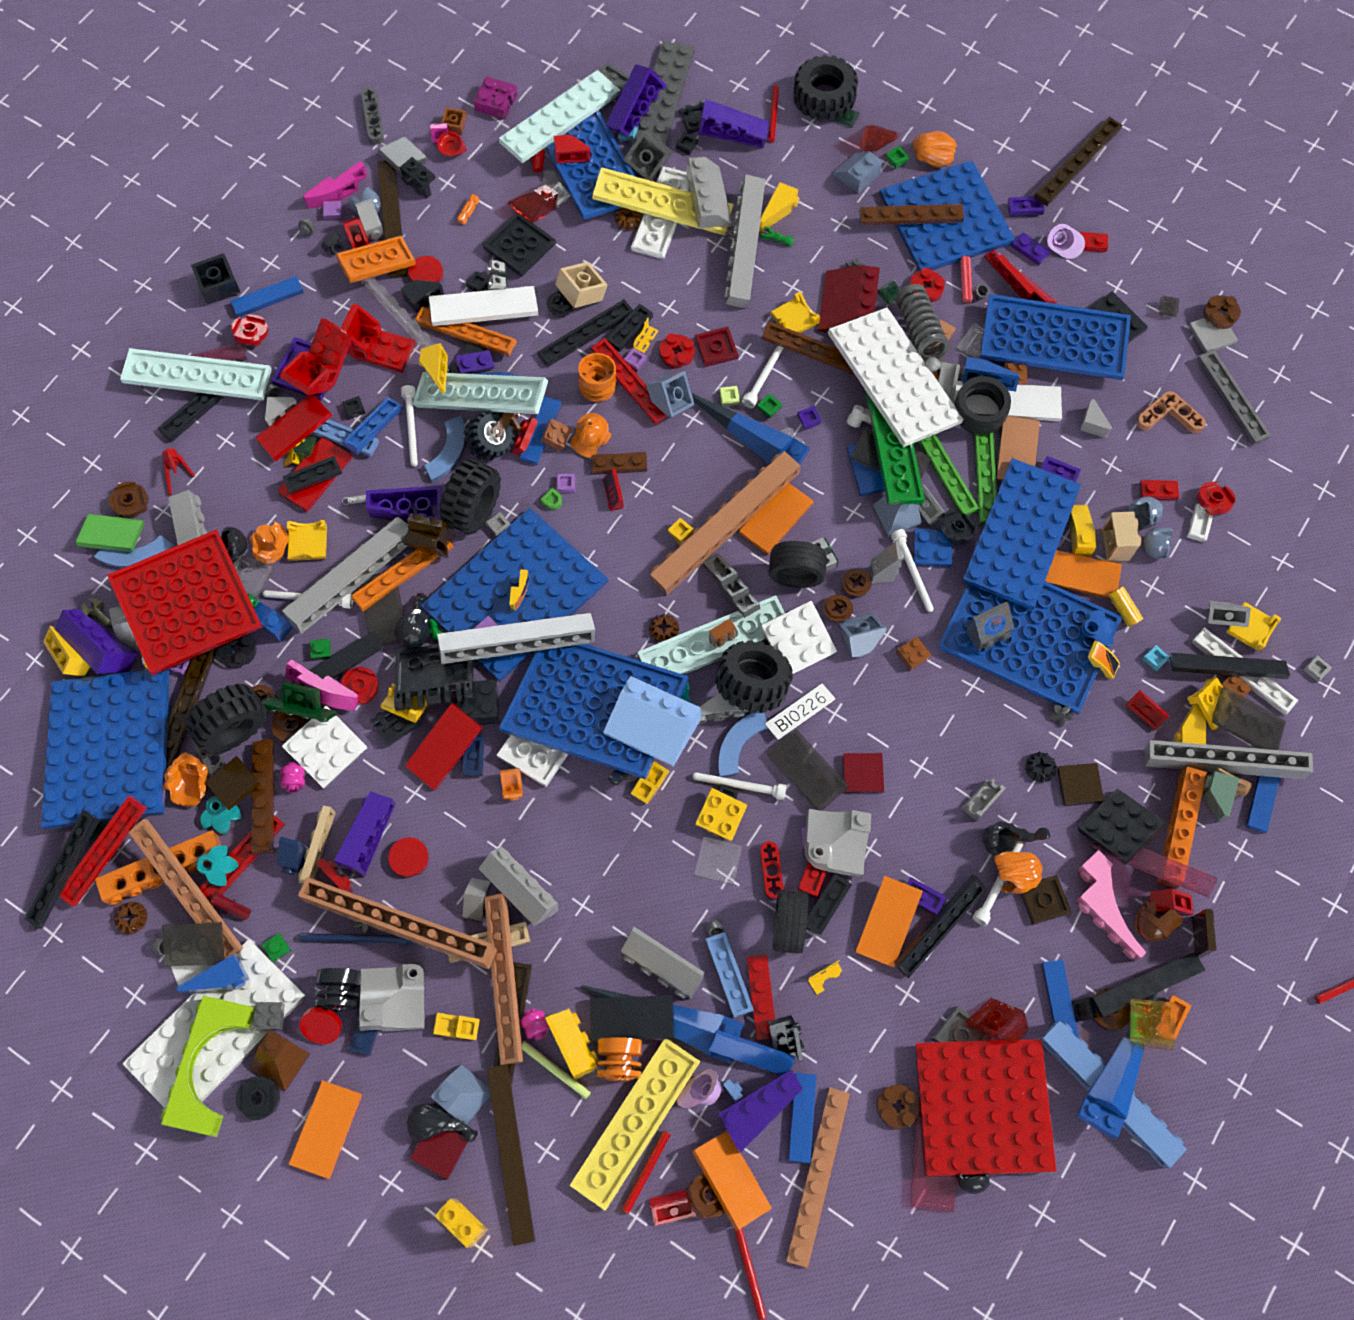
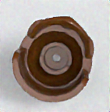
M1144 900L1134 919V932L1150 942L1167 939L1183 923L1182 918L1175 910L1171 909L1158 919L1154 916L1156 910L1154 901L1149 903Z

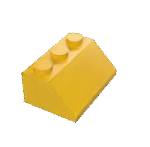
M570 1009L545 1018L575 1080L598 1069L596 1063L599 1062V1059L594 1050L589 1051L587 1044L590 1041L585 1031L580 1032L577 1026L581 1022L576 1012L571 1013Z

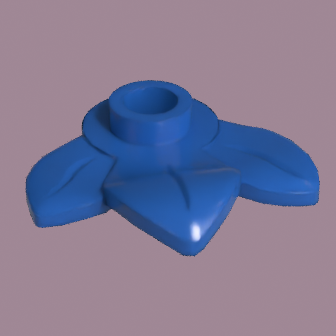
M1096 610L1090 614L1089 620L1082 624L1081 632L1087 638H1093L1094 641H1098L1104 646H1110L1114 644V640L1110 635L1117 630L1119 625L1105 619L1104 610ZM1087 628H1092L1093 632H1090Z

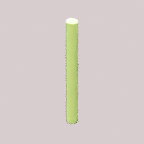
M526 1041L522 1043L523 1051L585 1099L591 1094L589 1090Z

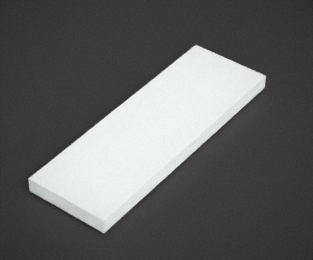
M665 166L662 167L656 183L690 192L686 172ZM644 213L632 243L631 251L664 260L678 223Z
M534 286L429 296L432 326L538 315Z
M957 381L953 404L959 389L963 385V381ZM1018 384L1016 392L1009 391L1011 407L1008 416L1032 420L1061 421V387ZM972 395L965 399L968 408L977 415L993 416L999 412L995 401L987 396Z

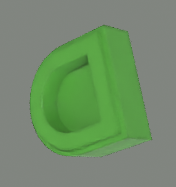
M552 488L540 499V503L549 510H557L562 505V497Z

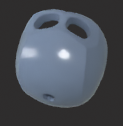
M367 187L363 191L361 200L354 196L349 199V206L358 214L355 204L372 199L378 213L381 202L377 193Z
M1142 497L1131 502L1127 512H1134L1135 517L1140 519V525L1147 529L1161 519L1163 506L1153 497Z
M1167 527L1154 528L1146 534L1144 549L1148 556L1156 559L1168 557L1173 529Z

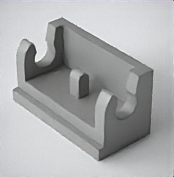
M990 778L989 781L986 780L961 808L975 821L979 820L1006 789L1002 784L997 786L994 783V778Z

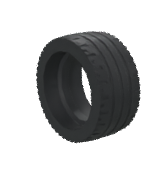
M978 376L967 380L959 389L954 402V406L964 419L960 426L968 432L977 435H986L998 430L1005 422L1011 407V396L1005 385L999 380L987 376ZM972 395L987 396L995 401L999 412L993 416L977 415L968 408L965 399Z
M784 541L778 543L771 550L769 577L776 583L787 587L811 588L817 586L825 578L826 552L820 546L805 541Z
M778 890L773 930L774 951L794 954L803 953L807 928L808 893Z

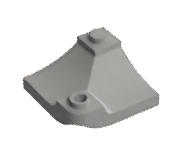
M809 809L806 816L805 857L808 862L820 870L861 878L864 875L865 853L871 830V814L855 810L851 812H829Z
M404 964L400 967L361 969L360 1031L382 1030V1032L425 1029L424 972L419 965ZM415 971L417 975L415 977H411L409 975L410 972Z

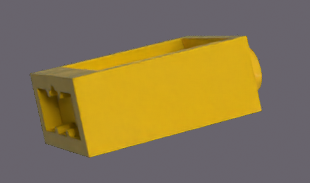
M450 1198L435 1215L467 1248L473 1247L488 1230L457 1199Z

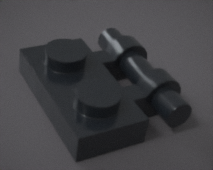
M705 100L699 101V103L694 105L687 104L685 107L679 108L680 115L687 114V116L683 117V123L688 134L699 132ZM701 110L700 113H693L694 111Z
M387 710L377 713L376 717L370 720L373 727L380 723L382 724L376 731L388 747L419 727V721L417 720L414 723L397 715L387 722L386 719L394 714Z

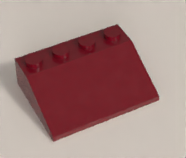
M860 265L826 271L818 332L828 333L830 328L875 312L880 267Z

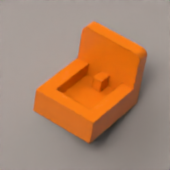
M520 768L500 770L503 799L513 801L523 797Z

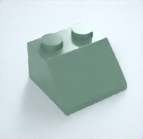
M1215 771L1205 779L1202 797L1215 819L1221 822L1230 816L1240 778Z

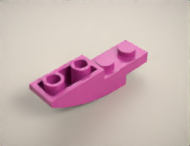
M359 161L335 180L330 176L322 180L317 186L303 195L306 207H322L323 202L340 201L359 190L357 183L367 177L365 165Z
M290 660L287 663L285 677L297 685L320 689L321 704L344 710L354 711L356 709L359 695L328 675L321 679L318 675L307 670L294 660Z

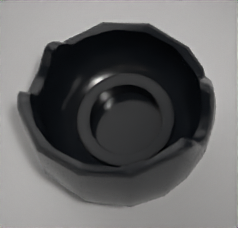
M960 1173L956 1175L958 1186L969 1194L981 1193L990 1185L989 1173L978 1175H962Z

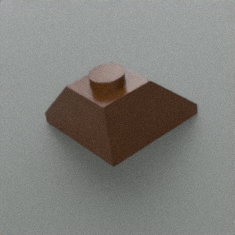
M270 1029L256 1051L251 1069L259 1075L274 1079L278 1087L286 1091L310 1053Z

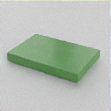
M88 514L76 544L80 547L133 553L144 527V522L137 519Z

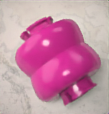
M295 762L288 763L281 768L280 786L286 789V792H299V789L305 786V769Z
M535 1008L524 1012V1017L520 1020V1024L525 1031L526 1038H534L537 1041L539 1038L542 1039L547 1036L546 1032L550 1027L545 1019L544 1012L542 1010L536 1011Z

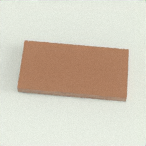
M1007 416L1001 430L996 482L1003 481L1012 458L1035 466L1040 421Z

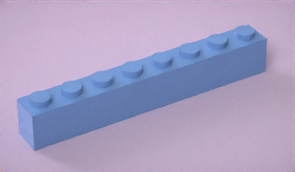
M1055 1022L1039 1039H1042V1045L1089 1091L1105 1067L1103 1065L1104 1061L1100 1056L1095 1053L1093 1054L1087 1048L1088 1045L1083 1039L1077 1038L1072 1033L1073 1030L1067 1023ZM1133 1092L1128 1116L1122 1127L1162 1168H1171L1187 1149L1182 1145L1183 1141L1176 1134H1171L1166 1129V1123L1160 1118H1156L1151 1113V1108L1143 1101L1140 1102L1134 1096L1135 1092Z

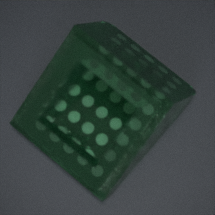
M895 280L877 289V293L888 305L896 300V296L900 292Z
M313 436L294 447L293 450L299 460L311 455L317 440L316 437Z

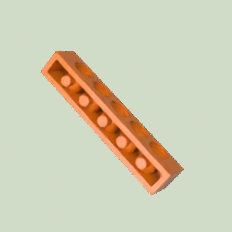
M1187 766L1179 773L1157 878L1158 884L1174 889L1184 884L1207 773L1205 771Z
M211 830L169 849L177 860L184 857V862L181 865L186 872L191 873L198 871L196 867V862L199 858L196 857L197 852L204 849L202 855L208 854L211 848L221 845L218 835ZM147 857L95 878L101 899L108 905L119 904L126 897L138 896L142 894L143 890L157 888L162 885V882H165ZM206 860L203 864L206 865L211 863L210 861ZM145 873V878L138 882L139 876ZM125 881V887L119 890L120 883Z

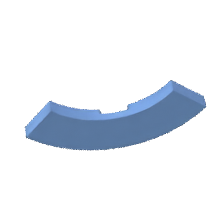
M461 415L444 422L447 429L445 446L434 460L425 464L432 483L449 473L462 456L465 445L464 437L466 435L463 434L465 426Z
M160 535L148 545L135 548L133 553L101 549L94 557L108 566L124 568L175 546Z
M756 711V713L747 715L738 721L728 732L719 753L718 770L720 777L739 774L738 759L743 745L755 734L768 730V727L765 725L767 722L765 713Z

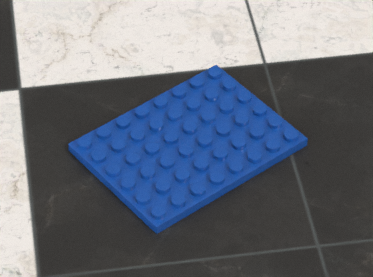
M529 508L428 598L422 606L425 612L447 633L474 629L488 616L498 626L571 616L608 583V578ZM520 570H528L529 584L525 597L515 612H511L509 605L511 587H519ZM533 651L476 660L501 682Z
M1046 581L1043 584L1033 610L974 586L967 585L937 649L1062 708L1070 705V711L1078 715L1100 669L1093 667L1088 658L1094 639L1085 637L1081 632V626L1086 620H1089L1090 614L1096 610H1104L1105 619L1111 620L1118 625L1122 616ZM1007 602L1014 625L1011 637L1003 642L1000 640L995 642L989 649L984 650L982 648L977 651L966 633L973 617ZM1087 628L1090 632H1093L1092 628Z
M588 644L538 650L499 729L500 732L646 780L655 758L604 735L605 727L618 697L630 676L680 699L689 678L686 675Z
M169 669L151 675L149 670L52 682L41 827L43 829L74 826L82 810H87L100 819L99 823L108 822L113 818L128 796H133L147 807L141 817L164 815Z

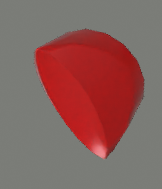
M447 131L438 138L437 149L445 156H458L467 150L460 135L456 132Z

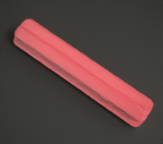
M962 256L960 260L962 301L964 303H971L973 299L971 262L969 256Z

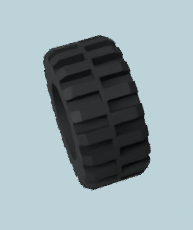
M822 55V57L815 56L812 60L808 59L798 68L795 74L793 95L797 108L800 111L802 110L804 115H809L811 119L815 120L816 118L819 121H833L834 118L839 119L843 117V114L846 115L853 108L856 101L857 73L848 62L845 63L844 59H838L833 55L831 57L827 55ZM830 85L835 87L836 90L820 91L814 87Z
M477 460L463 461L455 469V472L452 473L449 482L445 486V491H443L442 500L439 505L440 519L464 534L477 533L485 522L488 521V517L491 516L492 510L497 503L496 501L500 494L499 490L501 489V477L498 471Z
M748 640L747 642L740 641L729 646L723 652L716 672L715 683L719 693H722L723 699L725 701L728 700L729 704L733 707L737 706L742 711L748 710L749 713H756V711L765 713L767 710L772 711L785 700L793 679V670L786 656H782L783 654L780 650H775L774 646L763 644L764 642L758 641L756 643L753 640ZM744 673L757 675L763 680L751 678Z
M240 683L228 685L225 688L217 689L214 693L208 694L206 698L201 699L196 706H193L190 710L191 712L186 716L185 727L200 751L206 754H219L222 751H229L231 748L241 745L242 742L255 735L258 729L263 726V722L266 721L267 710L250 686Z

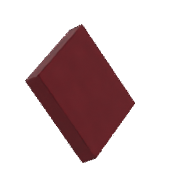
M728 326L695 335V341L704 367L739 359Z
M843 753L844 793H884L882 753Z
M455 1131L440 1133L430 1140L419 1142L410 1159L449 1179L468 1141Z

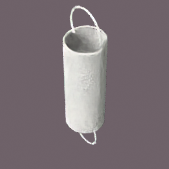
M366 495L347 497L348 504L366 502Z

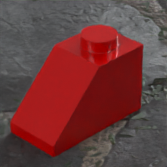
M572 135L554 136L553 148L556 163L590 162L589 146Z
M358 216L341 222L352 249L370 244Z
M1175 889L1150 892L1149 903L1154 901L1156 905L1155 913L1164 915L1173 909L1179 915H1194L1192 895Z

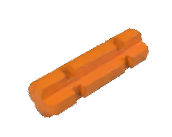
M470 195L469 201L466 202L461 210L462 213H459L457 217L458 223L466 224L467 218L471 216L479 202L477 195Z

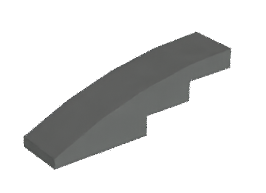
M719 553L703 562L713 580L744 618L761 609L760 604L749 593L748 587L738 578L737 572Z

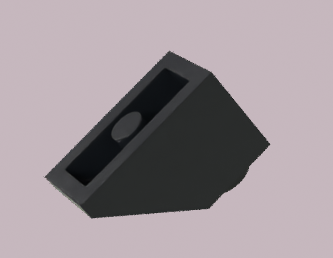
M415 279L401 288L403 299L415 313L421 307L430 304L429 296L444 295L440 282Z

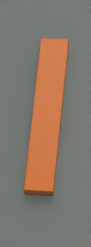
M421 307L414 319L417 325L466 342L469 341L508 357L517 344L514 338L471 323L432 326L431 310L425 307Z
M446 541L448 551L453 549V544L450 541ZM415 550L352 594L351 599L363 612L436 561L440 556Z

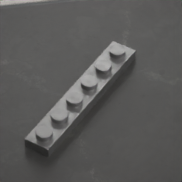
M1215 349L1200 355L1197 359L1251 443L1255 445L1269 439L1271 434Z

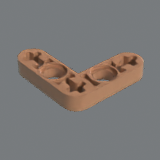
M1172 391L1164 393L1142 412L1136 421L1139 429L1147 431L1170 413L1192 433H1200L1206 425L1205 419ZM1166 400H1172L1167 405H1165ZM1153 408L1161 409L1162 414H1156ZM1184 409L1187 415H1181L1178 410ZM1149 416L1151 417L1149 422L1143 423Z

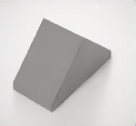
M267 397L265 421L268 427L297 405L293 397Z
M1093 399L1086 409L1080 431L1106 438L1112 427Z
M471 878L464 892L462 918L483 922L485 913L484 897L489 895L491 881Z

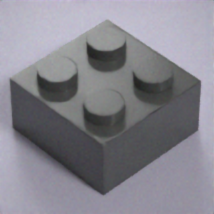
M256 1002L253 1029L260 1031H269L270 1029L273 1031H283L285 1004L282 1002Z

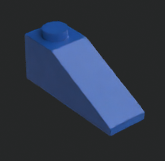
M967 357L962 384L973 377L987 376L1002 382L1008 391L1016 392L1020 375L987 360Z
M258 602L256 607H253L263 627L261 629L279 642L293 629L286 618L265 604Z
M233 954L176 988L178 992L183 994L237 990L246 984L245 981L250 978L239 957Z

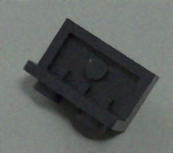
M413 157L409 158L400 166L402 181L407 186L410 185L414 188L418 195H423L427 199L432 195L429 184L436 176Z
M792 1015L767 1021L772 1049L796 1056L798 1061H803L802 1053L805 1052L802 1040L799 1039V1035L802 1034L799 1022L795 1023Z

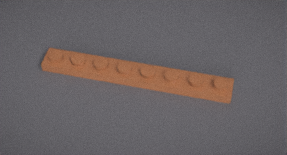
M147 819L140 821L128 833L224 960L233 954L236 955L243 949L242 945Z
M501 893L484 898L488 940L497 949L491 964L500 1063L501 1065L523 1062L507 898Z
M830 1087L786 1259L787 1262L806 1268L809 1265L850 1093Z

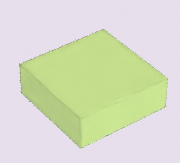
M737 386L719 388L722 406L740 404Z

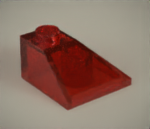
M869 124L865 128L860 147L864 148L863 151L873 153V151H877L900 138L902 133Z
M547 184L531 188L508 201V205L531 223H534L556 209L559 193Z
M990 998L966 1021V1025L997 1039L1015 1043L1029 1031L1024 1010L994 998Z

